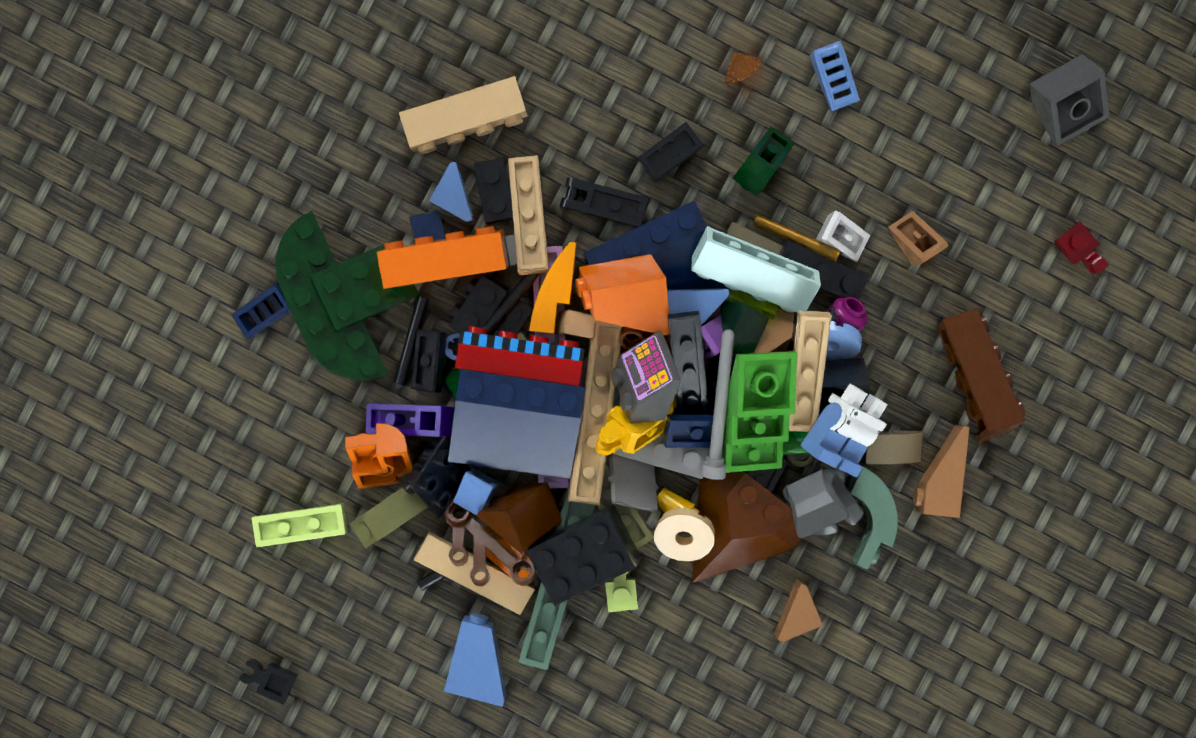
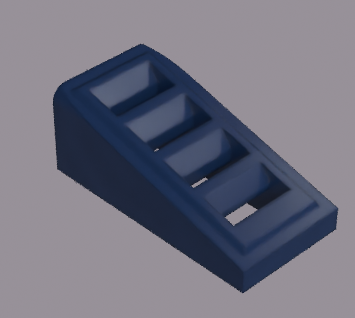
M277 282L235 311L231 316L247 340H249L291 312ZM267 299L270 300L277 312L275 314L267 303ZM256 306H259V308L267 318L266 320L262 318V316L256 309ZM247 312L250 313V315L256 322V327H253L252 323L246 316Z

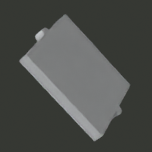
M611 454L609 456L610 476L608 481L611 482L612 503L651 512L657 511L656 490L658 485L655 481L654 465Z

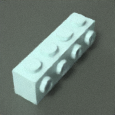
M708 226L692 255L691 271L695 272L699 277L707 280H716L734 291H744L759 301L772 302L790 313H798V310L807 311L821 287L818 270Z

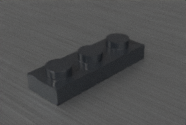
M785 240L779 253L780 256L818 270L821 282L819 289L838 298L853 297L859 300L868 276L823 257L790 240Z

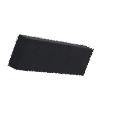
M699 311L667 314L671 355L681 378L680 385L675 394L677 415H709Z

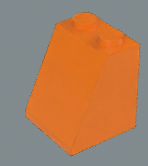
M651 254L579 267L580 278L575 280L578 297H582L584 309L590 310L594 320L651 333L662 332L665 336L669 335L667 315L669 314L666 277Z

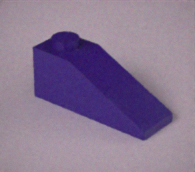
M367 403L365 433L376 434V423L389 424L398 428L403 435L451 437L455 407Z

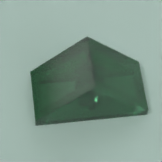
M724 300L720 305L722 331L732 330L734 332L733 353H754L770 317L748 305Z

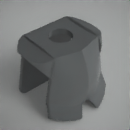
M822 469L787 485L783 489L784 498L790 502L797 536L800 538L811 534L827 535L836 533L838 531V522L845 520L850 525H854L864 514L845 485L844 471L839 469Z

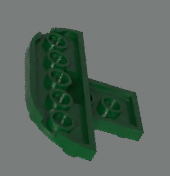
M310 211L292 223L283 235L277 249L275 260L276 278L287 306L309 352L327 371L352 381H374L387 377L388 372L363 320L419 296V292L415 284L383 289L377 251L385 249L384 244L337 264L313 212Z

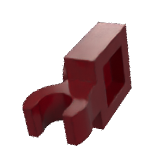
M1081 221L1077 222L1054 241L1072 264H1076L1081 260L1092 275L1101 273L1109 266L1102 256L1093 251L1100 244Z

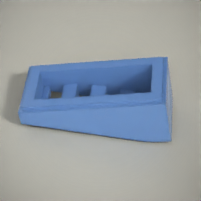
M841 41L814 50L809 57L830 111L832 112L860 101ZM834 54L835 60L823 64V58ZM839 67V72L827 76V70ZM841 78L844 79L845 83L831 88V82ZM848 90L849 95L834 99L833 94Z

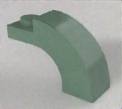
M863 467L858 477L851 476L847 488L850 494L862 503L867 516L865 532L851 560L856 565L868 570L870 564L874 565L880 556V543L889 547L893 546L898 528V515L895 501L888 487L876 474Z

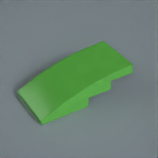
M797 352L736 354L729 385L721 456L724 458V464L727 465L726 473L782 468L783 442H788L789 414H795Z

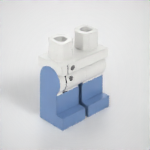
M849 383L841 397L832 393L828 400L830 404L824 408L800 446L816 459L854 477H858L863 468L858 464L868 446L877 439L879 431L882 432L887 425L879 418L888 404L869 394L862 407H860L868 394Z

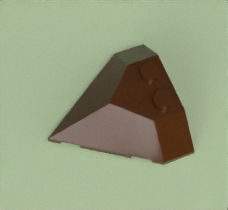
M744 471L726 473L724 479L702 477L699 480L697 509L700 512L698 515L704 518L706 516L711 520L715 528V538L711 551L703 558L694 560L692 583L794 550L803 539L797 536L791 508Z

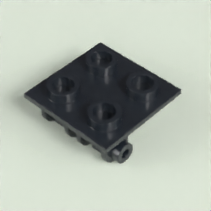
M444 436L441 439L435 438L434 441H429L427 448L422 454L423 456L418 458L423 465L415 463L413 467L417 471L412 470L403 481L405 483L403 489L411 495L416 493L437 518H440L445 509L450 505L465 473L471 470L468 464L448 462L450 442Z

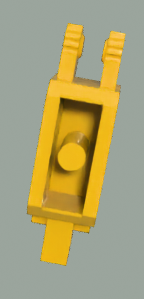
M676 396L673 399L668 414H673L676 408ZM617 405L608 412L606 416L607 423L600 428V437L595 445L596 451L604 456L611 455V453L616 452L618 449L625 453L634 454L664 433L666 419L630 423L626 411H623L621 406Z

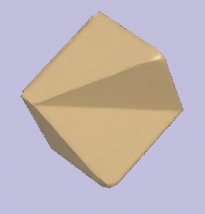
M572 310L558 312L555 334L565 333L592 338L596 320H594L592 314Z

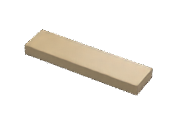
M538 155L508 158L518 274L548 273L549 265Z
M798 310L793 350L797 352L795 414H789V431L809 432L818 419L832 316L830 312Z
M428 532L414 557V561L521 615L535 591V586L531 584L525 586L517 585L511 576L487 561L486 568L489 572L490 580L484 586H476L470 577V572L473 569V554L467 551L469 556L467 563L463 566H455L449 558L452 543ZM457 552V553H455L453 559H455V560H460V559H462L463 556H464V553H463V552ZM478 572L475 575L476 580H482L485 577L484 572Z

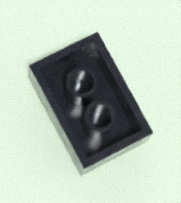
M614 504L545 536L526 551L554 606L635 569L641 560V556Z

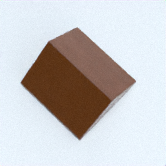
M547 482L517 484L477 514V517L521 554L557 528L562 522Z

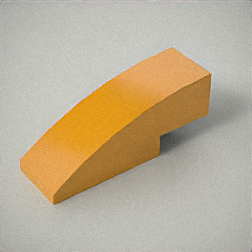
M569 242L548 271L538 292L529 331L555 334L558 304H571L577 249L575 242Z

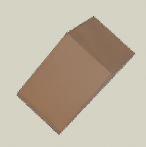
M914 211L888 227L889 232L912 266L924 263L948 247L947 242Z
M796 579L774 631L777 640L782 642L823 626L807 586L799 579Z

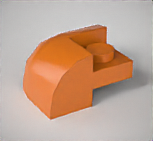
M376 423V434L362 433L356 436L345 437V448L352 462V475L358 489L397 484L400 477L412 471L411 454L406 439L398 428L389 424Z

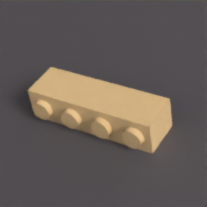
M515 76L399 112L409 147L413 152L419 151V154L435 151L437 149L436 145L445 142L448 145L465 141L464 136L474 133L477 136L490 134L494 131L493 127L505 124L506 127L518 125L523 122L522 118L528 117Z

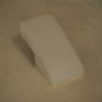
M892 430V433L879 432L877 439L868 446L863 454V462L865 464L921 462L923 432Z

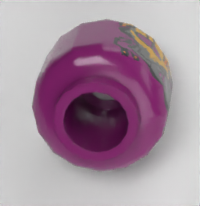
M853 297L837 298L826 311L832 315L831 321L836 322L835 326L843 327V323L861 332L867 324L868 316L865 306Z

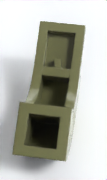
M402 487L349 523V525L366 549L428 508V506L416 493L411 495Z

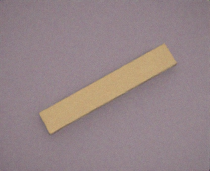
M597 320L594 335L590 338L584 379V387L586 388L568 501L600 505L606 455H600L596 451L595 445L600 437V428L607 423L606 416L613 408L616 387L612 383L611 372L616 367L620 355V330L623 327Z

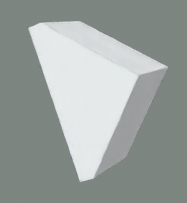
M834 211L827 216L816 240L840 250V255L857 262L870 235L841 212Z

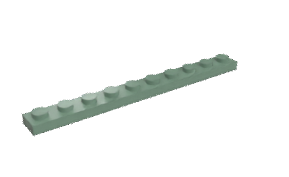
M616 387L613 407L617 405L620 407V394ZM568 488L560 515L562 522L556 531L591 515L595 505L568 501ZM542 582L518 662L548 670L567 600L554 606Z

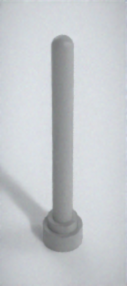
M725 330L722 333L710 451L709 456H706L705 461L702 462L701 476L708 479H724L726 477L727 465L724 464V458L721 456L735 337L732 330Z

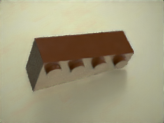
M977 308L943 319L937 329L949 364L957 366L958 370L955 371V381L958 390L967 395V408H965L968 419H973L977 424L979 432L974 433L976 443L978 444L1012 432L1025 421L1023 417L1026 414L1025 408L1021 400L1015 398L1012 391L1013 380L1008 371L1003 370L1000 363L1001 352L996 343L991 342L988 335L989 324L984 315L980 316Z

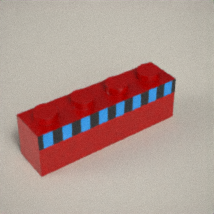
M469 326L468 332L460 331L455 368L579 386L585 349L579 348V342L561 340L560 345L548 344L549 338L530 335L529 341L517 339L518 333L499 331V336L486 335L487 329Z

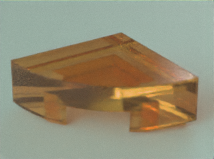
M733 51L725 83L734 84L748 79L757 71L762 59Z

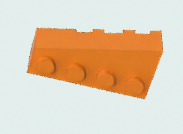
M494 226L478 228L476 229V234L465 236L463 231L446 233V239L434 241L433 236L415 238V244L403 246V241L384 243L385 249L377 251L383 289L507 269L510 262L504 229L494 230Z

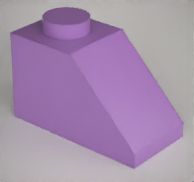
M722 313L701 327L705 360L720 353L722 333L725 330H732L734 332V342L740 339L737 334L740 331L739 327L731 316L727 317L725 313Z

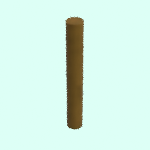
M759 214L753 223L756 227L785 240L797 243L836 262L841 253L836 248Z

